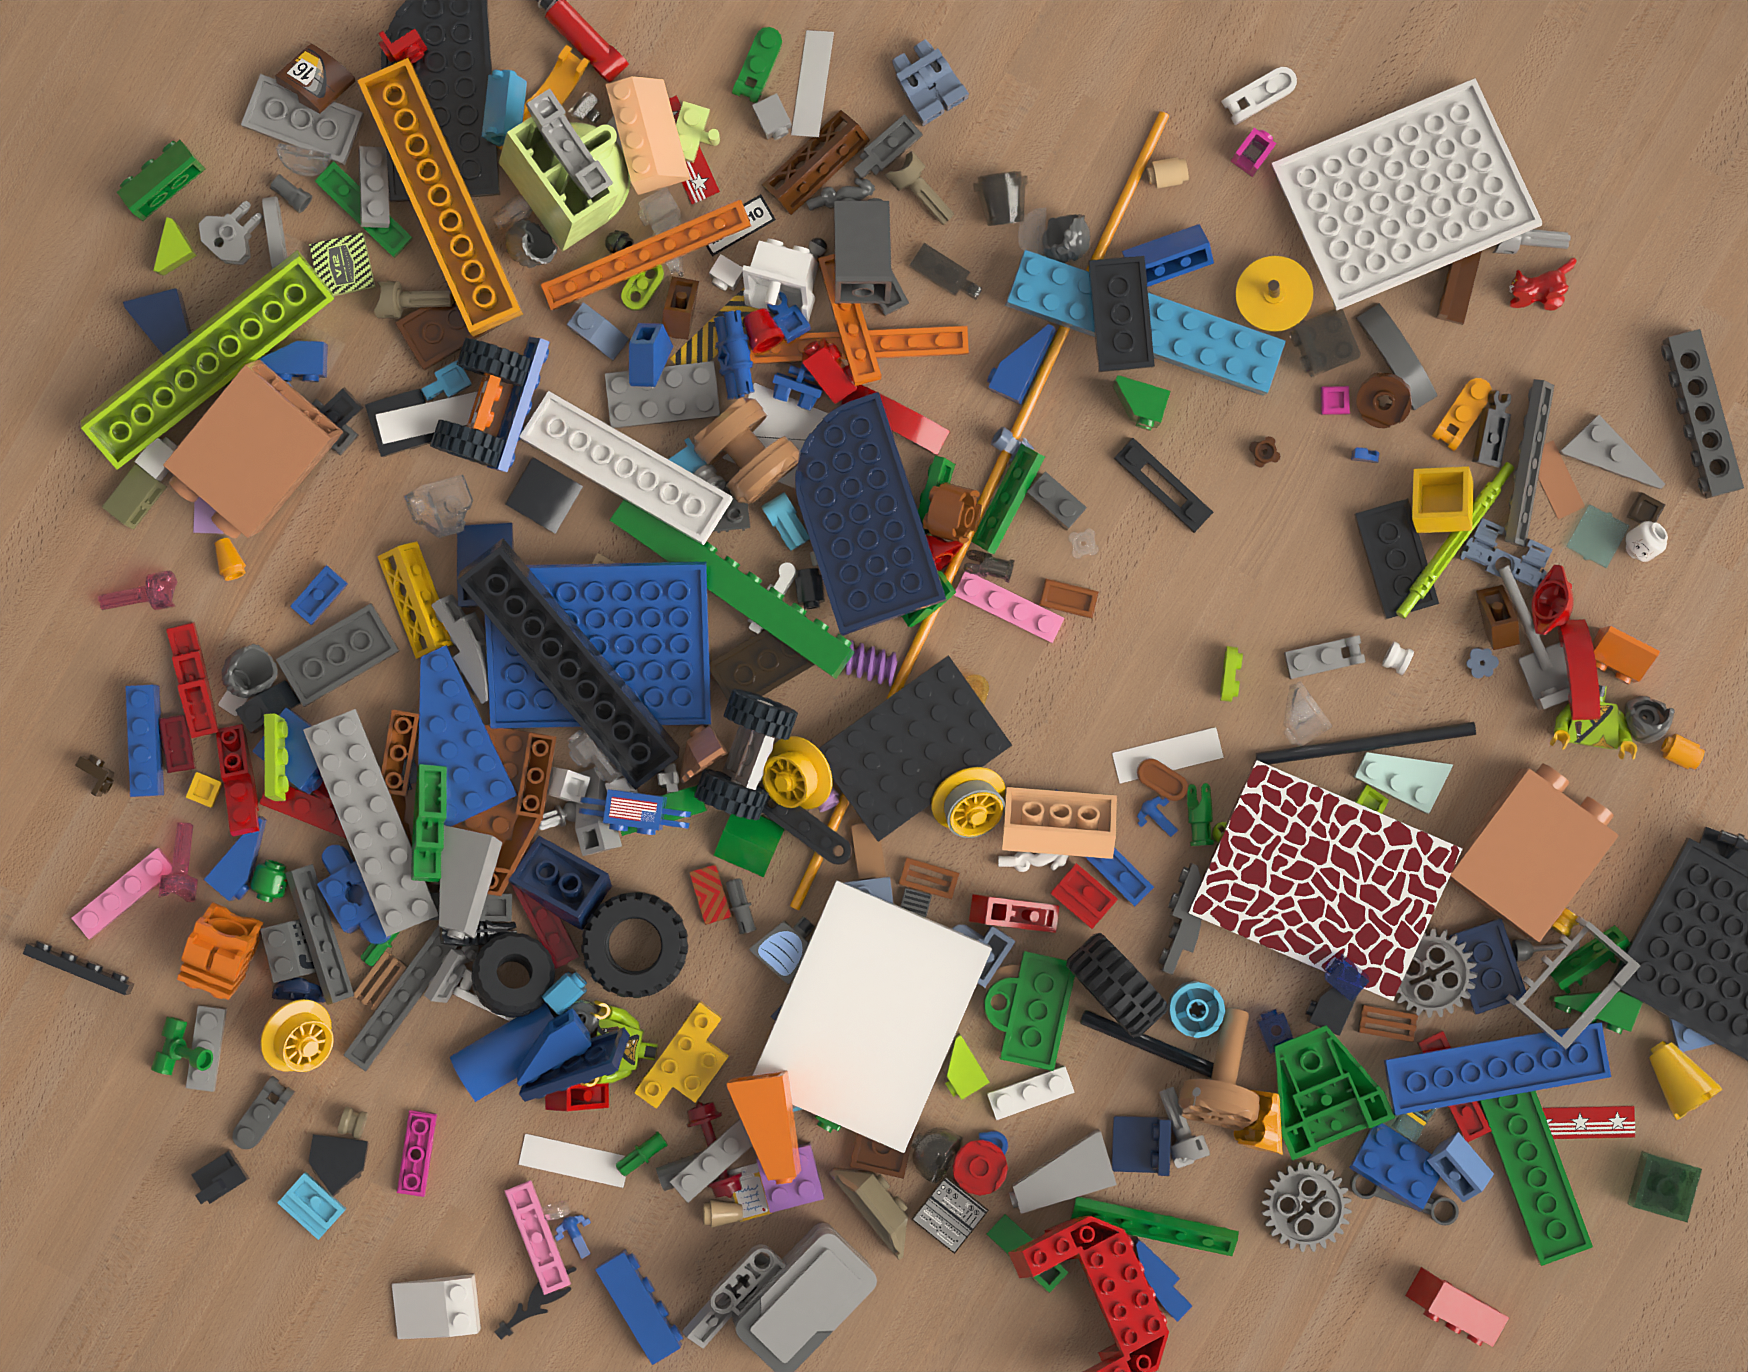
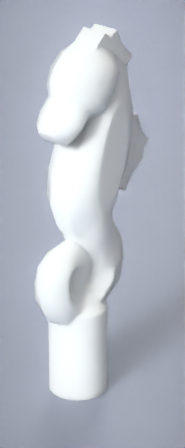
M1018 851L1014 856H999L998 865L999 867H1015L1017 871L1025 872L1029 869L1030 864L1041 867L1053 862L1051 869L1054 871L1058 867H1063L1069 856L1046 853L1032 854L1030 852Z

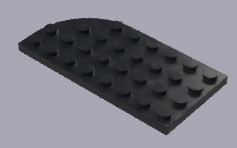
M406 0L396 11L385 34L390 42L393 43L408 32L416 29L427 50L424 51L425 55L412 63L471 197L500 195L497 145L482 137L488 75H492L488 0ZM381 50V70L397 63L396 60L391 63L383 50ZM386 146L389 201H411Z

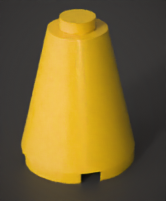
M1662 1041L1650 1049L1653 1053L1649 1057L1676 1121L1723 1090L1717 1082L1674 1043L1666 1044L1665 1041Z

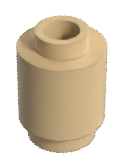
M1178 157L1153 161L1151 162L1152 167L1147 168L1149 183L1155 184L1156 189L1180 185L1183 181L1189 180L1185 158L1178 159Z

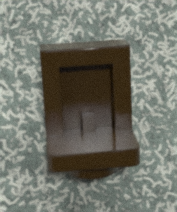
M90 754L89 758L80 756L75 766L99 779L91 794L96 797H101L103 793L107 794L114 783V780L111 779L114 772L103 766L105 762Z

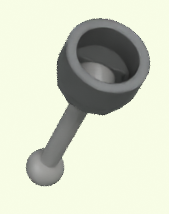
M1524 939L1512 941V951L1516 962L1530 959L1536 951L1564 949L1567 947L1564 943L1533 946ZM1579 942L1572 950H1577L1579 948Z

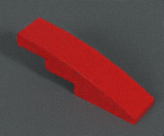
M195 622L167 628L166 631L173 653L172 661L179 683L177 687L191 739L217 733L219 729Z

